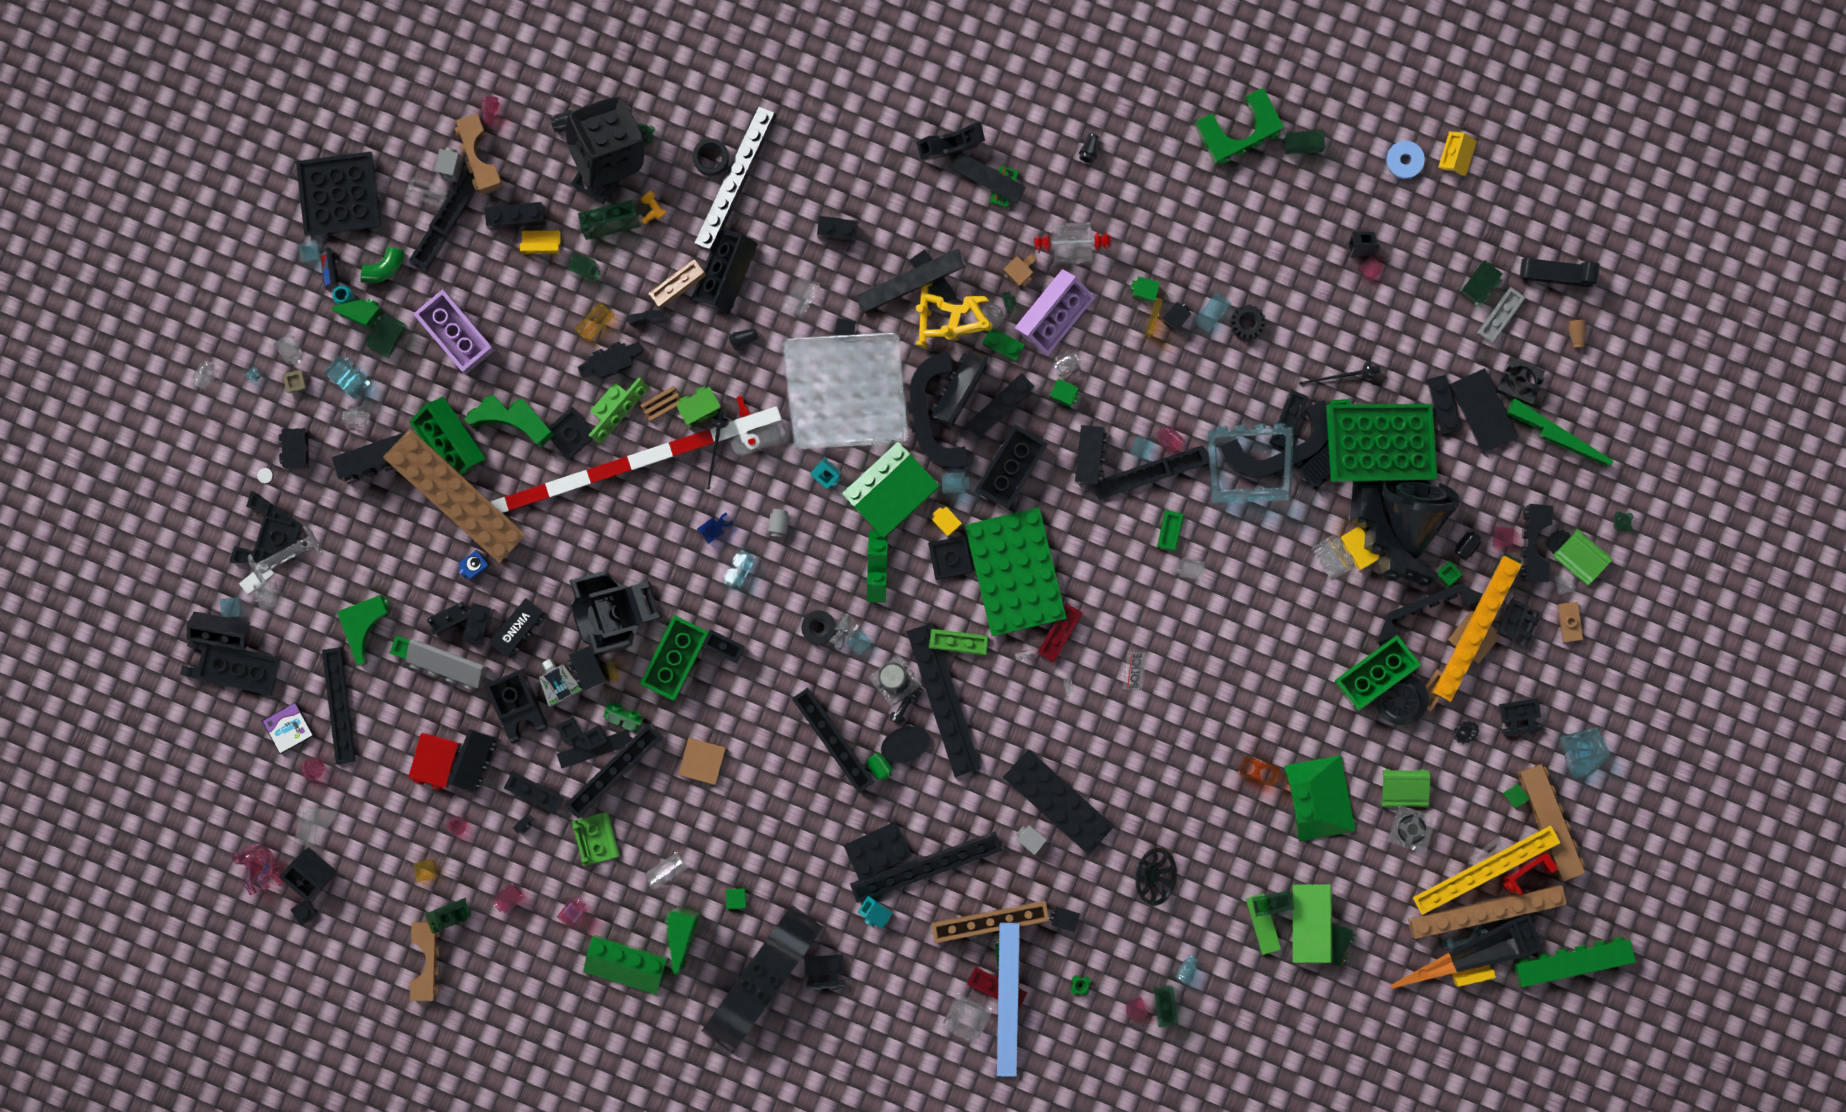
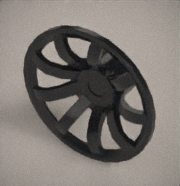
M1163 848L1150 849L1144 854L1138 864L1135 881L1136 889L1142 901L1148 905L1157 906L1164 903L1171 896L1175 888L1177 868L1175 860L1169 851ZM1157 852H1160V853H1163V857H1162V859L1157 863V861H1158V854H1157ZM1152 854L1153 860L1150 864L1146 859ZM1167 859H1169L1171 865L1169 867L1159 869L1166 863ZM1172 871L1171 880L1160 877L1161 874ZM1158 882L1170 885L1168 891L1165 892ZM1140 884L1145 885V888L1142 891L1140 888ZM1155 888L1161 894V899L1156 900L1157 894ZM1149 889L1151 891L1150 900L1145 897V895L1149 892Z

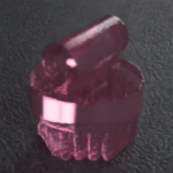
M315 757L309 758L301 764V773L307 781L319 778L325 769L322 759L320 760Z

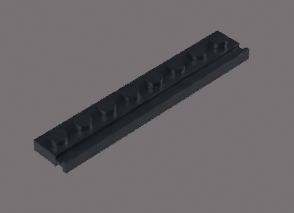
M930 623L906 632L954 777H958L979 770L981 766L942 650L929 649L931 629H935L934 624Z

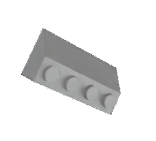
M410 639L406 662L410 663L409 667L421 670V667L425 668L430 675L439 677V674L446 676V681L454 684L457 681L464 683L463 687L473 691L475 688L481 689L489 667L423 642Z

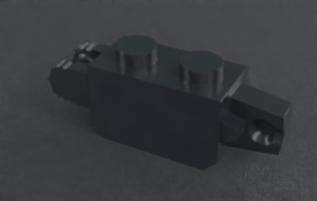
M616 342L610 345V349L594 351L592 353L593 356L589 357L590 360L578 366V370L582 378L597 375L599 378L605 379L631 368L633 365L632 359L644 353V348L640 343L626 346L625 343Z

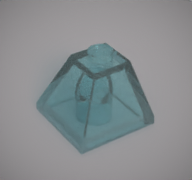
M1597 727L1560 736L1566 764L1573 779L1593 774L1610 757V752Z

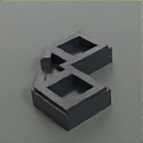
M572 717L556 726L564 743L585 750L593 751L608 743L600 725L582 734L575 718Z

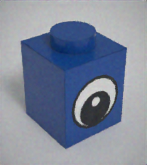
M475 550L458 563L461 575L465 579L468 577L471 580L490 567L478 550Z

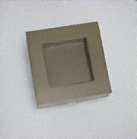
M302 370L282 374L288 394L307 389Z

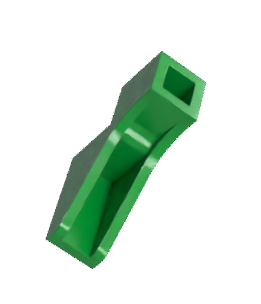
M869 530L867 602L886 603L888 536L883 539L876 530Z

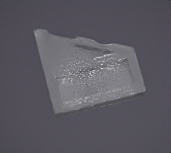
M300 806L294 844L315 847L337 816L338 811Z

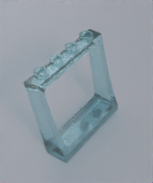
M1285 423L1273 424V427L1266 428V424H1256L1254 428H1247V425H1236L1235 429H1228V426H1216V430L1208 431L1212 503L1279 501L1291 498L1293 426L1285 427ZM1285 435L1283 488L1222 490L1220 488L1217 437Z

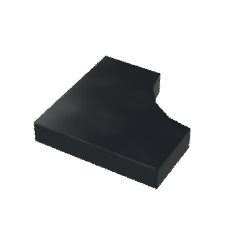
M650 310L627 315L629 324L668 323L667 315L663 310Z

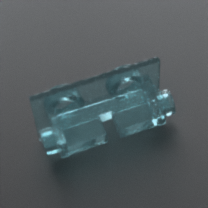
M742 549L740 552H737L731 563L737 566V568L734 570L729 567L723 578V583L738 591L744 584L745 577L753 567L756 557Z

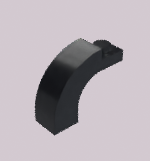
M975 122L952 133L927 136L916 143L920 159L930 160L955 155L978 147L979 143L985 141L981 122Z

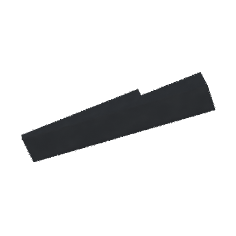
M468 167L433 218L427 233L409 259L411 265L426 274L476 192L472 179H475L473 172H469Z
M1201 445L1106 477L1103 482H1100V487H1094L1098 499L1102 500L1208 465L1209 462L1204 447Z

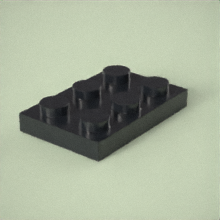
M896 821L843 845L859 880L912 856Z

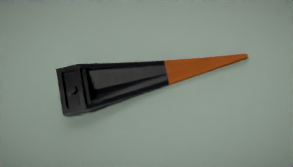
M1523 914L1503 922L1390 985V988L1527 957L1544 949L1530 914Z

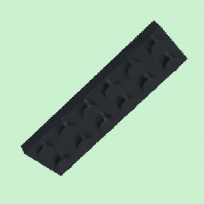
M1030 749L1003 776L1008 783L1088 855L1114 828L1106 818Z

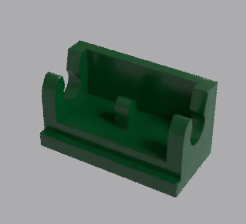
M466 897L425 914L432 934L466 921L471 916L466 903Z

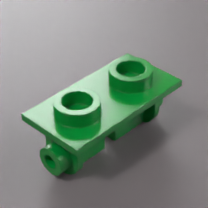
M611 702L605 708L603 715L606 721L619 725L620 720H623L622 727L632 732H639L641 723L645 719L639 712L630 711L618 703Z

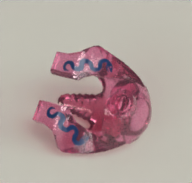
M252 844L244 848L242 852H236L232 855V859L236 864L245 865L246 878L244 887L250 895L257 893L252 882L259 872L261 873L257 881L262 890L270 887L267 879L269 875L272 876L279 886L283 885L284 882L279 878L281 875L269 848L262 844Z

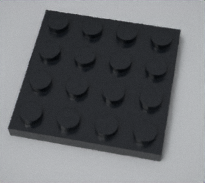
M371 151L296 161L305 237L381 228L374 160Z

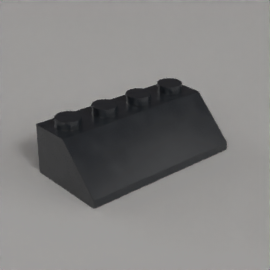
M723 230L714 250L710 251L703 268L706 276L698 281L691 300L730 314L752 258L755 255L758 243L742 234Z

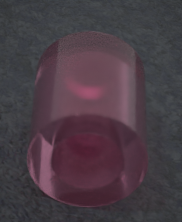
M1170 425L1167 428L1163 426L1156 433L1159 436L1157 440L1172 454L1186 442Z

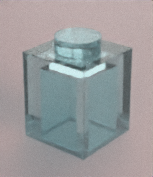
M965 473L942 474V494H964L966 489H969V477H965Z

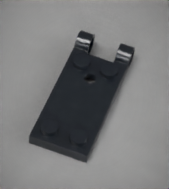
M188 640L187 647L202 650L198 669L182 665L180 675L272 696L281 658ZM223 661V667L218 668L217 662Z

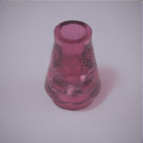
M483 95V100H481L483 123L493 124L500 104L498 97Z

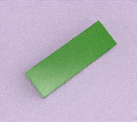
M931 629L929 649L986 656L989 636Z
M1265 893L1245 898L1261 954L1264 955L1281 950Z

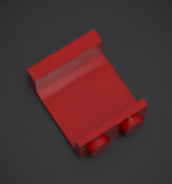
M421 733L408 778H412L413 783L424 785V782L432 784L431 788L442 790L443 787L448 788L449 784L447 782L454 757L461 743Z
M1542 852L1502 876L1501 878L1504 881L1502 885L1508 893L1521 895L1523 892L1515 882L1516 878L1539 864L1544 872L1553 873L1558 868L1549 854Z

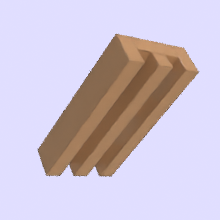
M672 386L640 405L651 422L676 408L679 402L677 401L651 416L650 413L675 398L677 400L681 398L675 387ZM672 392L674 393V395H672V396L666 398L665 400L659 402L658 404L652 406L651 408H649V409L646 408V407L649 406L650 404H652V403L658 401L659 399L665 397L666 395H668V394H670V393H672Z

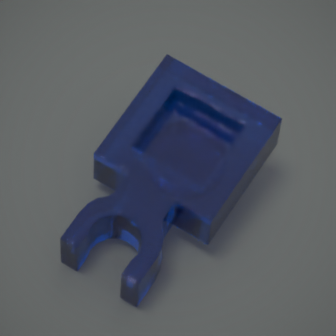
M726 512L720 516L717 522L713 517L697 528L707 544H710L724 534L722 527H728L733 523L732 520L729 523L723 522V517L727 515Z

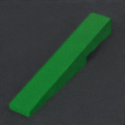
M1517 399L1511 400L1506 411L1507 416L1540 429L1537 437L1606 467L1612 466L1614 462L1612 459Z

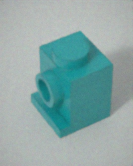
M826 457L810 473L826 489L830 486L835 487L841 480L839 477L841 472ZM826 470H828L831 473L830 476L825 474Z

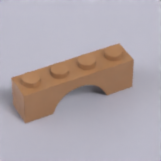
M478 113L456 120L458 127H455L458 139L462 138L463 144L461 149L464 156H468L469 162H466L469 172L474 174L475 179H472L475 190H479L484 195L502 189L503 185L496 166L485 164L477 157L478 145L486 137Z
M415 921L411 925V942L423 950L426 956V966L418 978L410 981V1001H434L440 992V987L437 985V977L440 976V965H437V957H440L441 948L437 946L438 938L441 937V931L432 934L428 922Z

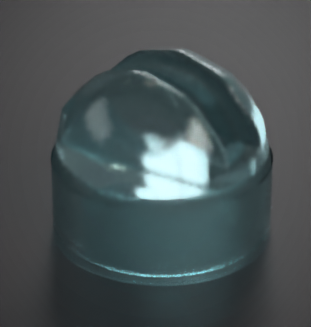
M254 365L244 377L250 382H257L261 377V372Z

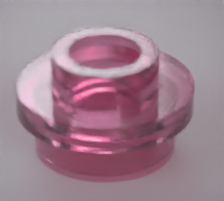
M460 816L451 817L447 822V830L452 835H461L466 830V821ZM455 822L460 823L459 829L454 828Z

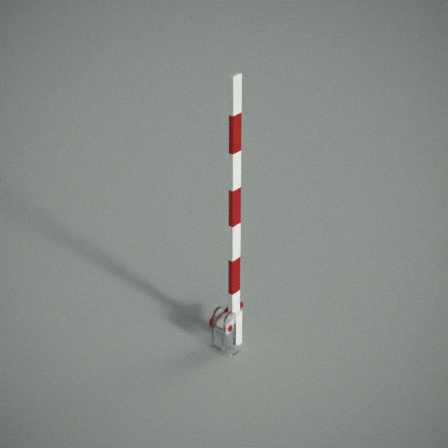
M742 396L736 398L740 409V418L729 422L727 427L721 428L719 441L736 436L732 440L731 447L740 456H746L790 442L777 406L750 415ZM716 427L491 501V503L502 513L713 444Z

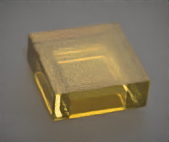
M615 662L607 663L606 667L611 682L621 681Z
M433 859L413 863L417 882L437 878Z

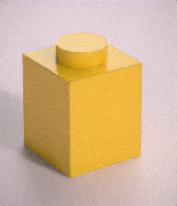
M940 507L932 514L934 516L932 519L933 523L947 538L962 525L947 507L944 509Z

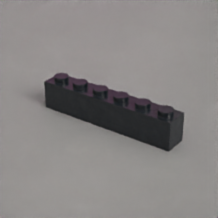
M807 687L793 697L792 700L857 792L860 793L872 785L875 781Z
M651 724L646 725L565 806L577 819H580L664 737Z

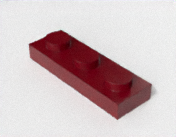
M1067 603L1064 606L1066 619L1055 621L1037 652L1053 663L1083 613Z
M975 967L967 985L998 999L999 978ZM1018 988V1010H1020L1028 993Z

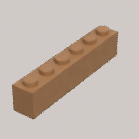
M1537 764L1517 772L1522 788L1530 798L1528 803L1539 831L1551 825L1560 841L1559 844L1547 850L1558 868L1555 872L1559 881L1564 882L1584 874V861L1581 857H1578L1576 852L1578 850L1577 843L1570 837L1569 832H1571V828L1568 822L1563 819L1562 814H1564L1561 804L1557 803L1555 799L1557 793L1554 786L1550 785L1548 781L1550 776L1547 768L1543 767L1542 764Z
M1044 900L931 922L934 941L937 943L999 931L1000 923H1019L1020 927L1049 921L1046 901Z

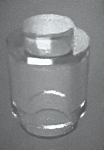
M205 361L204 364L200 362L192 378L194 379L192 384L207 390L218 372L215 369L216 365Z

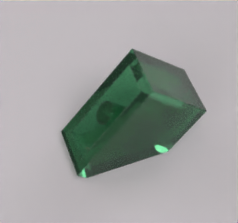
M1290 890L1252 898L1256 917L1294 909Z

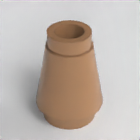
M1585 319L1569 321L1568 329L1573 347H1584L1587 329Z

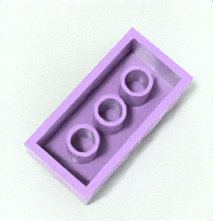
M443 289L413 313L465 375L495 351Z

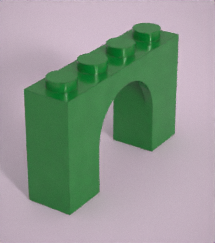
M1264 88L1247 95L1245 98V102L1255 121V130L1246 139L1234 140L1227 137L1222 132L1213 113L1195 122L1194 127L1214 165L1219 163L1224 165L1231 161V157L1235 155L1240 157L1247 153L1248 148L1252 146L1258 148L1264 144V140L1268 138L1273 140L1282 135L1281 132L1284 126Z

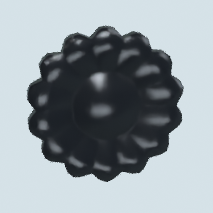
M1556 530L1555 533H1551V536L1548 537L1547 545L1552 554L1558 551L1571 537L1569 532Z
M1471 721L1458 724L1457 728L1454 729V739L1458 743H1470L1478 736L1479 726Z

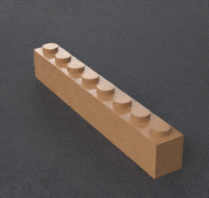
M1553 885L1523 892L1521 895L1513 894L1407 918L1411 937L1417 939L1567 904L1562 885Z

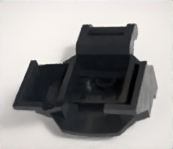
M605 571L569 580L575 596L571 604L574 620L582 641L591 645L593 654H600L601 656L630 647L633 644L634 635L640 624L662 618L651 591L652 585L650 581L625 587L618 583L609 572ZM641 590L644 591V594H645V597H646V600H647V603H648V606H649V609H650V612H651L650 615H649V613H648V610H647V607H646V604H645V601H644V598H643V595H642Z

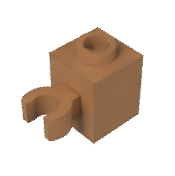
M1031 253L1022 261L1016 256L1003 269V273L1018 288L1022 285L1026 287L1032 281L1031 276L1033 275L1029 267L1036 261L1037 257Z

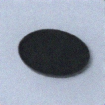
M905 726L896 729L883 740L881 754L887 761L892 763H906L915 760L927 750L930 743L929 734L923 728L917 726Z

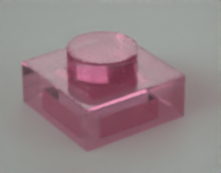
M1369 257L1358 270L1371 283L1385 268L1375 257Z

